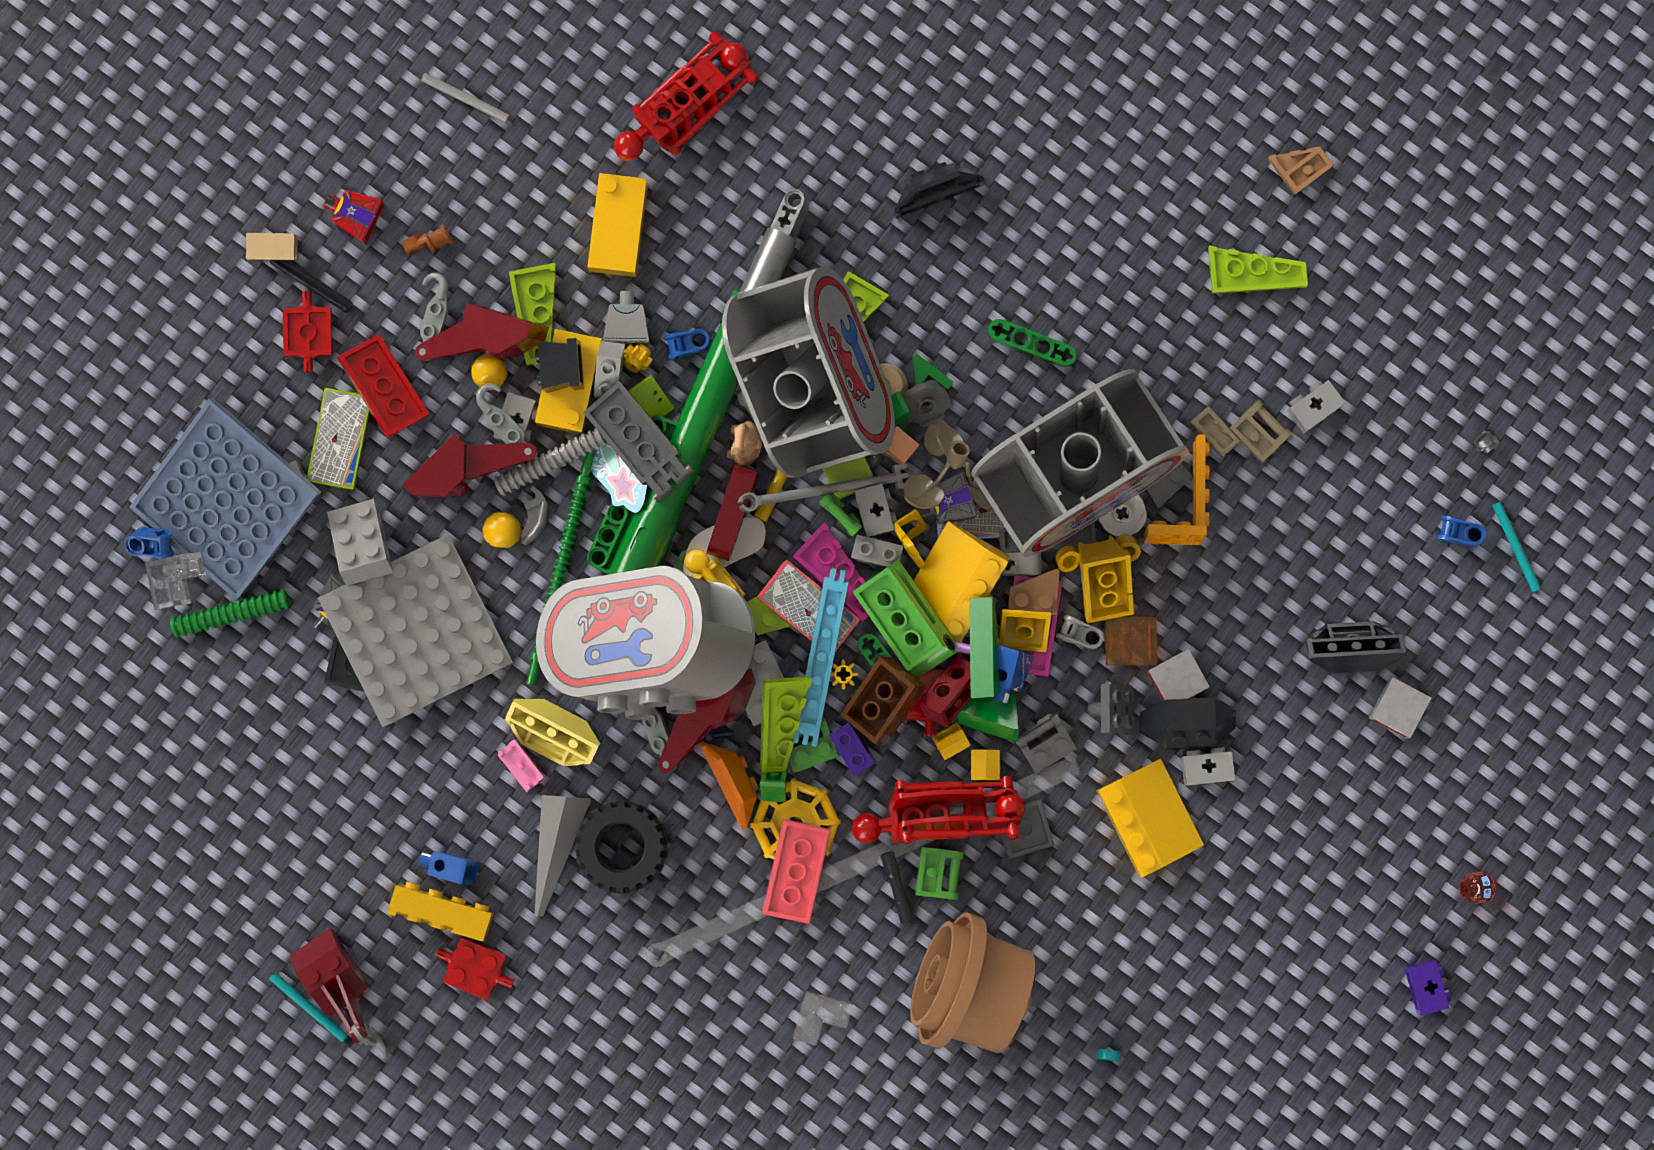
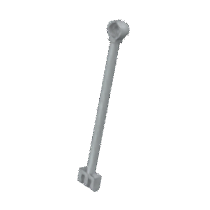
M909 463L892 466V474L761 496L748 492L740 496L738 503L742 504L747 499L750 501V507L741 505L739 508L743 512L749 513L761 505L866 488L879 484L895 483L896 490L904 489L905 483H903V479H908L911 476V472L902 474L901 470L910 468Z

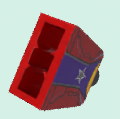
M345 190L341 199L328 195L323 207L334 212L331 221L336 226L366 245L385 204L379 198Z

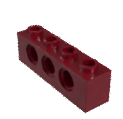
M960 652L951 661L943 674L936 679V682L928 692L924 693L919 701V705L925 717L948 727L971 699L970 654Z

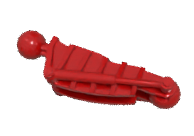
M713 31L708 38L710 42L683 68L680 67L641 105L635 104L632 107V112L635 114L633 117L641 127L635 132L624 131L615 138L613 147L616 155L624 161L635 160L643 152V143L652 137L667 152L677 156L681 152V147L714 117L735 93L747 82L751 84L758 80L759 75L752 68H749L751 62L748 60V53L745 47L739 43H732L729 39L724 41V38L717 31ZM713 46L717 47L709 55L704 56ZM718 57L722 68L731 72L726 77L712 63ZM743 74L744 78L731 89L730 84ZM696 80L697 83L689 89L688 87ZM702 86L707 94L699 100L694 93ZM722 93L726 94L722 99L718 101V97ZM683 98L687 101V104L680 105L676 102V99ZM666 113L670 118L663 120L659 118L658 114Z
M1009 776L1001 778V782L962 783L960 781L906 784L904 780H898L895 783V789L889 804L890 818L878 819L873 814L863 813L854 819L851 831L856 840L867 844L876 841L881 833L888 832L892 833L893 845H898L900 842L910 844L917 840L956 839L985 835H1008L1009 839L1016 840L1020 837L1018 825L1021 824V818L1025 813V803L1017 794V790L1013 788V780ZM983 788H1002V790L984 792ZM996 802L995 812L998 817L988 819L986 803ZM963 806L964 814H950V807Z

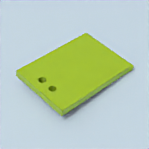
M649 375L629 390L650 417L656 415L663 417L674 409V406L652 375Z
M865 456L822 468L829 484L874 477ZM859 489L834 494L841 500Z

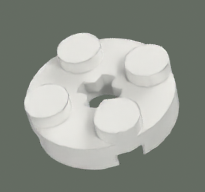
M1137 495L1116 508L1121 510L1125 507L1127 509L1126 513L1129 515L1128 518L1118 519L1116 509L1099 518V523L1112 536L1118 537L1123 534L1131 536L1137 533L1145 523L1147 515L1144 502Z

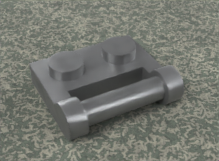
M1055 712L1049 716L1048 720L1025 734H1018V741H1016L1035 774L1077 749ZM1051 728H1056L1057 731L1033 746L1028 747V742Z

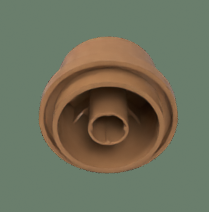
M966 912L961 914L954 923L950 921L945 922L934 935L925 953L911 1000L910 1018L912 1024L918 1027L921 1043L941 1049L951 1039H955L995 1053L1003 1051L1014 1037L1021 1020L1027 1014L1030 1006L1035 974V958L1033 953L987 935L985 920L979 916Z

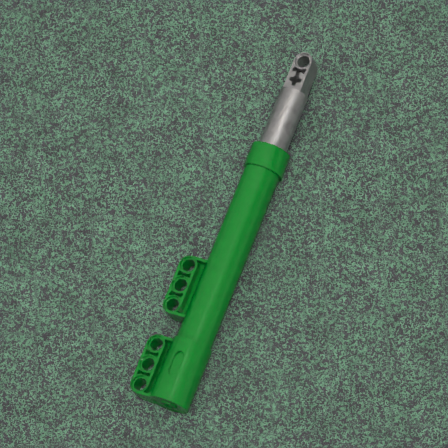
M791 189L785 194L771 227L767 228L740 291L733 290L730 298L735 294L781 279L797 243L796 237L810 207L808 199L800 190ZM801 199V203L798 206L792 207L794 200ZM722 322L677 423L657 415L651 417L656 425L663 424L662 432L680 452L677 458L685 467L689 464L695 472L680 485L674 480L669 482L674 490L659 503L652 497L655 492L647 483L648 489L640 511L637 513L630 511L624 505L614 506L612 504L608 508L587 556L588 563L600 572L609 575L657 567L662 564L678 525L676 524L739 384L725 349ZM624 510L625 515L623 519L617 521L616 516L618 512ZM614 532V540L607 543V536ZM604 554L605 561L598 565L597 558Z

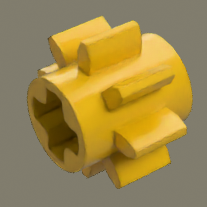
M637 343L635 347L629 344L624 351V366L633 373H638L640 369L646 372L653 360L649 357L651 351L640 343Z
M843 659L839 667L836 664H832L835 669V673L830 675V677H835L833 686L840 683L842 684V689L845 690V684L855 685L851 680L852 676H858V673H852L851 670L854 667V663L848 667ZM841 668H846V672L850 673V676L846 677V681H841V677L836 676V673H840Z

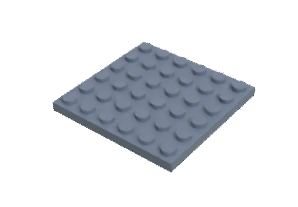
M210 398L129 508L154 529L171 530L172 537L170 538V543L235 600H239L321 491L214 398Z

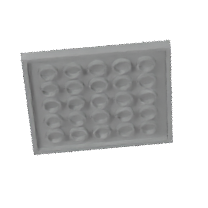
M449 534L392 561L393 573L348 586L345 584L318 598L382 727L513 663Z

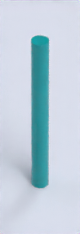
M1501 501L1492 505L1532 592L1541 589Z
M276 972L269 978L274 985L337 1039L343 1042L347 1038L348 1034Z

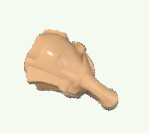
M746 421L740 425H732L731 433L734 434L731 450L727 451V458L734 460L739 466H748L760 454L762 446L761 436L752 421Z

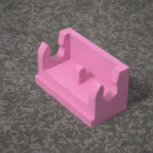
M512 740L507 747L498 752L499 758L526 792L546 778L517 740Z

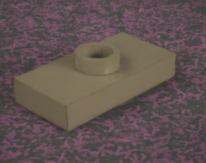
M1209 406L1190 422L1200 434L1205 435V440L1209 442L1222 458L1240 442L1239 438Z

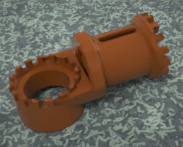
M442 224L439 229L430 234H416L402 242V245L409 256V254L414 255L415 251L418 253V251H422L426 247H429L431 253H434L435 249L446 243L452 244L453 241L445 225Z

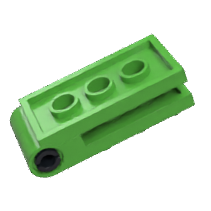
M899 560L853 591L907 671L910 670L914 676L921 677L957 653L958 648L955 640Z

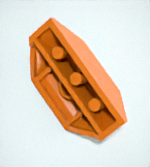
M706 742L699 743L741 829H746L758 797L756 791L759 790V787L754 777L749 778L745 769L749 768L743 755L738 757L736 752Z

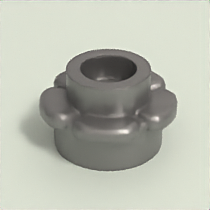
M1489 431L1478 436L1474 441L1477 451H1483L1484 453L1491 451L1496 446L1494 441H1496L1497 437L1495 435L1492 436Z

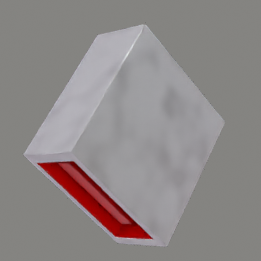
M1189 649L1147 671L1162 701L1166 699H1188L1209 688Z
M1393 677L1389 678L1369 719L1409 739L1415 731L1431 697Z

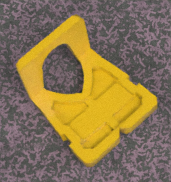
M914 509L896 521L894 528L911 559L919 568H922L926 564L911 540L925 531L927 526L917 509ZM913 520H918L917 525L905 534L901 526Z

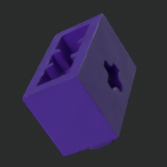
M850 723L829 734L830 739L853 776L877 763L858 730Z
M1428 960L1404 967L1418 1015L1422 1016L1449 1008L1448 1002L1451 1001L1448 988H1444L1441 978H1444V972L1441 964H1437L1435 960ZM1427 981L1434 984V987L1430 988L1431 993L1424 990V987L1428 985Z

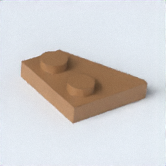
M1320 146L1303 151H1291L1287 154H1275L1267 159L1294 195L1334 166Z
M1054 569L1010 587L1008 610L1047 612L1056 616L1060 569Z

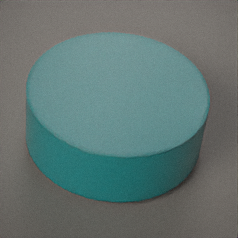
M1099 1049L1097 1050L1096 1059L1121 1062V1053L1115 1050Z

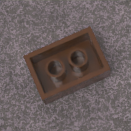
M879 657L841 713V716L874 744H888L927 685L907 671L894 658Z

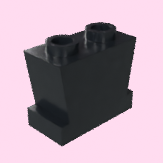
M569 338L567 343L538 342L539 349L535 350L536 362L540 363V372L537 373L538 386L546 393L571 387L574 390L584 389L581 342L577 338Z

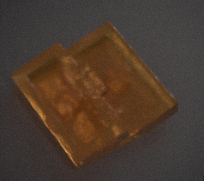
M1118 617L1105 620L1106 666L1157 665L1156 617Z

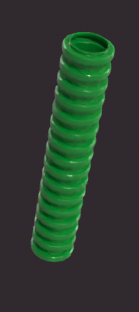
M280 589V592L273 591V594L269 592L265 596L260 594L258 598L252 596L250 600L245 598L243 602L237 600L235 604L230 602L229 605L222 604V607L207 608V611L202 609L200 613L196 611L192 615L187 613L185 617L179 615L177 619L172 617L170 627L173 635L176 638H180V635L187 636L188 633L192 635L195 631L200 633L202 629L207 631L209 627L215 629L217 625L223 627L225 623L230 625L232 621L238 623L240 619L245 621L246 618L253 619V616L260 617V614L265 616L267 612L271 614L275 613V610L280 612L282 608L288 610L290 601L287 592L284 589Z

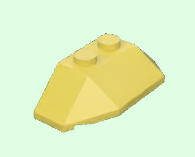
M514 699L505 718L507 724H510L513 733L522 745L562 766L591 764L600 745L587 721L545 699Z

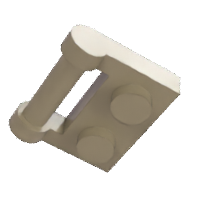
M1257 400L1229 429L1262 463L1292 432L1288 428L1285 429L1263 407L1264 404ZM1255 412L1279 436L1276 440L1251 417Z

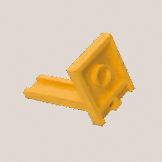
M1197 435L1193 443V525L1186 521L1177 522L1176 525H1167L1165 521H1153L1152 524H1148L1144 532L1143 544L1201 545V541H1204V536L1207 535V526H1209V512H1205V503H1209V489H1205V480H1209L1210 472L1209 465H1205V456H1209L1210 450L1209 442H1205V435Z

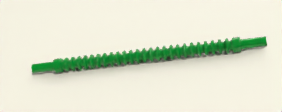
M586 453L580 475L576 477L575 482L577 486L574 487L576 492L572 493L574 500H570L573 504L569 506L571 512L567 513L569 519L565 520L567 526H564L566 531L562 533L564 539L560 540L562 542V546H559L561 551L557 553L559 558L555 559L557 566L553 567L556 570L552 572L554 578L550 579L552 585L548 586L550 592H547L549 598L561 585H564L562 579L566 578L564 572L568 571L566 565L570 564L567 560L571 558L569 553L573 551L571 545L575 544L572 542L576 538L574 533L578 532L576 526L580 525L578 519H581L579 513L583 512L581 506L585 505L583 499L587 498L584 494L588 492L586 487L590 486L591 482L589 475L595 456L593 453ZM536 645L533 646L535 651L531 652L530 660L532 662L526 684L533 686L536 685L540 670Z

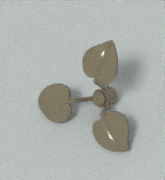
M943 419L929 426L924 437L925 448L934 456L945 454L947 463L934 482L930 477L923 474L910 476L904 485V498L912 506L921 509H930L938 506L943 500L944 492L937 485L949 467L959 469L965 465L967 482L972 487L970 493L973 502L981 508L991 509L992 506L974 479L972 481L970 471L971 460L967 459L970 452L969 446L963 442L960 434Z

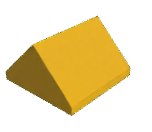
M1002 609L999 645L1014 650L1046 652L1051 613Z

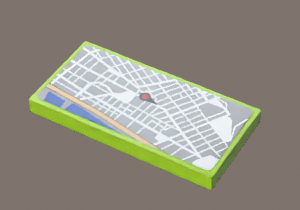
M329 388L324 389L307 474V480L311 483L355 490L370 410L360 394Z

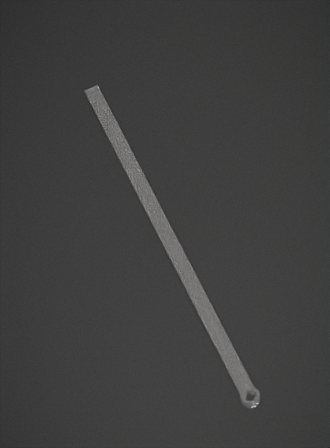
M1074 756L1036 774L1034 773L1014 782L1013 788L1017 790V794L1024 800L1081 774ZM996 802L986 803L987 816L995 813ZM963 806L950 811V814H964ZM891 838L826 867L821 871L817 893L882 864L880 855L885 852L894 851L895 857H898L936 839L917 840L910 844L900 842L898 845H893ZM766 895L661 943L651 944L646 950V960L652 966H663L668 960L768 916L762 914ZM654 948L664 951L661 961L651 958Z

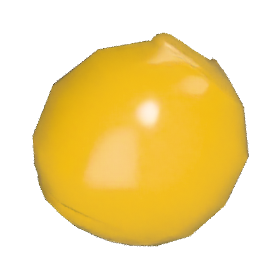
M486 354L478 356L471 368L474 383L479 387L490 383L501 387L507 378V367L504 359Z
M497 512L490 515L485 520L482 528L483 537L486 542L497 548L512 547L519 541L522 533L521 524L516 517L505 512Z

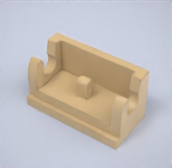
M246 233L247 260L295 261L297 259L298 236L296 234Z

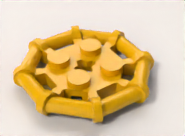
M791 778V781L786 783V793L791 791L792 799L778 805L777 802L762 801L761 797L753 822L750 823V828H753L764 852L763 856L766 859L771 858L774 860L783 819L791 820L792 817H795L797 820L801 819L806 824L828 826L831 831L825 855L828 856L831 853L829 851L837 828L841 824V819H838L826 789L822 790L797 781L796 778ZM797 791L815 798L811 803L797 799ZM819 802L828 819L820 820L815 809ZM770 804L775 808L771 822H763ZM771 827L777 840L772 845L763 828Z

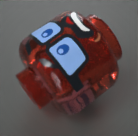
M1486 871L1471 872L1465 874L1460 881L1459 890L1461 896L1468 903H1487L1494 898L1498 885L1497 881Z

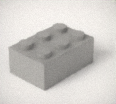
M374 499L327 512L339 572L346 586L393 573L381 513Z
M766 640L754 645L753 655L747 670L752 669L756 680L745 709L754 727L760 725L762 720L763 680L784 678Z

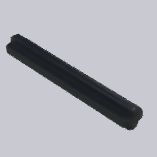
M270 260L271 265L343 312L348 313L353 306L352 301L289 260Z

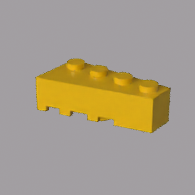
M406 882V885L395 886L387 914L392 916L396 914L403 915L404 918L413 922H426L427 925L434 928L448 929L452 933L479 941L486 940L494 912L489 911V906L476 903L475 907L465 904L466 899L452 896V899L442 897L443 892L429 889V892L419 890L420 885Z

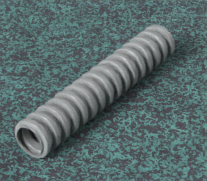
M594 427L593 431L588 430L587 434L582 433L581 437L578 438L576 436L573 441L568 440L567 444L562 443L561 447L558 448L556 446L553 451L548 450L547 454L542 453L541 457H536L533 461H527V464L522 463L521 467L518 468L516 466L513 471L508 470L507 474L502 473L501 477H494L495 486L502 496H506L507 492L512 493L513 489L518 490L521 485L526 486L527 482L532 483L533 479L538 480L541 475L546 476L547 472L552 473L553 469L556 468L558 470L561 465L566 466L567 462L572 463L573 459L576 458L578 460L581 455L586 456L587 452L592 453L593 449L596 448L598 450L600 449L599 446H606L607 441Z

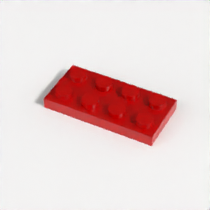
M380 334L338 356V361L387 439L429 416V412Z

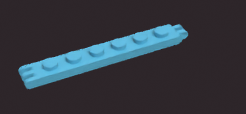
M831 568L829 577H824L805 677H811L812 683L806 694L807 700L805 707L801 711L798 731L796 730L793 739L794 743H798L799 734H803V745H807L808 737L813 736L811 746H817L848 587V581L844 580L845 570L840 571L839 579H835L836 569Z

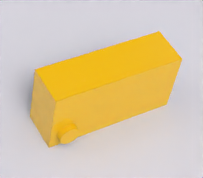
M599 173L587 266L589 272L637 277L648 190L646 178Z
M555 329L552 343H567L569 338H577L581 342L584 389L574 390L571 387L549 393L542 390L535 423L537 426L581 435L585 433L588 418L583 412L591 405L595 386L597 353L603 340L602 338Z

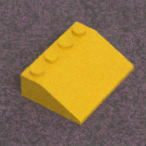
M948 521L924 562L926 565L919 570L915 577L914 583L952 638L957 642H962L970 628L969 599L989 596L1011 556Z
M1161 759L1096 790L1139 877L1142 878L1204 845Z

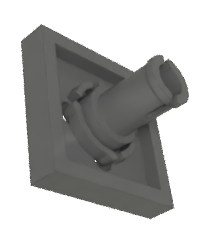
M1101 684V702H1090L1088 705L1090 717L1101 716V733L1133 734V727L1135 725V718L1133 716V703L1135 699L1133 685Z

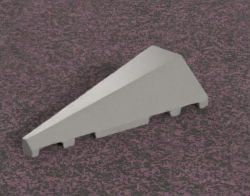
M542 795L534 916L543 917L545 914V910L575 842L577 831L580 829L588 807L591 804L590 798Z

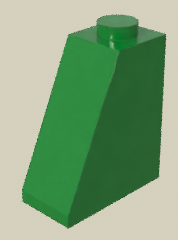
M1011 690L1007 703L994 700V697L971 698L958 713L959 724L1010 741H1018V718L1014 690Z

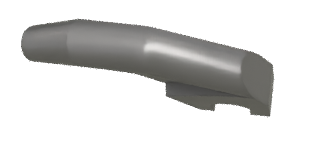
M534 486L530 490L535 493V499L528 500L525 496L522 498L528 514V522L521 533V542L524 545H528L538 539L547 522L549 505L543 494Z

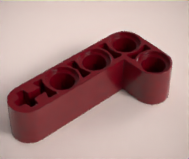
M739 465L734 466L707 548V555L730 561L746 513L740 510L739 506L744 505L748 507L749 504L747 499L742 504H739L738 499L745 493H753L759 472Z

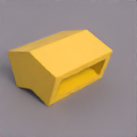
M958 722L937 733L936 736H932L944 760L971 746Z
M971 750V780H1000V750Z

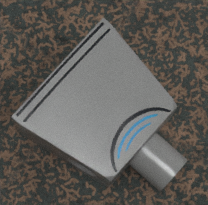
M621 291L620 304L609 305L603 341L625 344V346H629V344L635 346L637 343L650 346L644 306L634 304L633 291Z

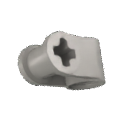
M1021 552L1006 553L1011 556L1009 563H1013V566L1009 568V571L1005 568L1001 575H1042L1041 553L1029 557H1024Z
M1063 616L1064 623L1060 633L1056 634V638L1089 650L1100 647L1104 638L1101 630L1074 617ZM1070 625H1073L1070 634L1068 635L1067 632L1069 630ZM1095 632L1099 636V642L1096 645L1088 644L1085 639L1086 634Z

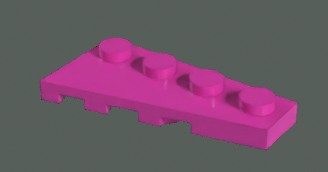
M824 522L793 555L792 559L821 585H823L824 577L830 576L831 568L836 569L835 579H839L840 571L845 570L844 580L848 581L844 605L864 622L869 615L853 591L866 583V581L859 575L855 565L846 556L841 548L842 546L833 537Z

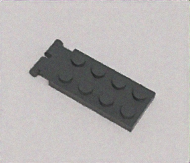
M618 381L583 412L640 483L644 486L648 483L655 492L652 497L657 503L674 490L669 482L674 480L680 485L695 472L689 464L685 467L677 458L680 452L622 382Z

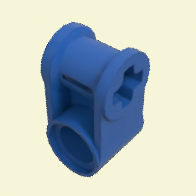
M703 329L676 332L664 336L670 351L669 360H678L691 355L705 353L712 344L711 337ZM699 335L706 337V342L701 347L694 345V340Z
M1442 516L1441 518L1443 524L1440 535H1437V540L1476 547L1486 538V531L1482 525L1451 516ZM1472 529L1478 532L1479 539L1477 542L1469 539V530Z
M140 527L125 540V548L134 556L153 557L155 559L171 558L174 555L170 544L172 531L169 529Z

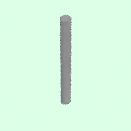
M424 73L421 79L422 82L504 123L510 117L509 114L427 73Z

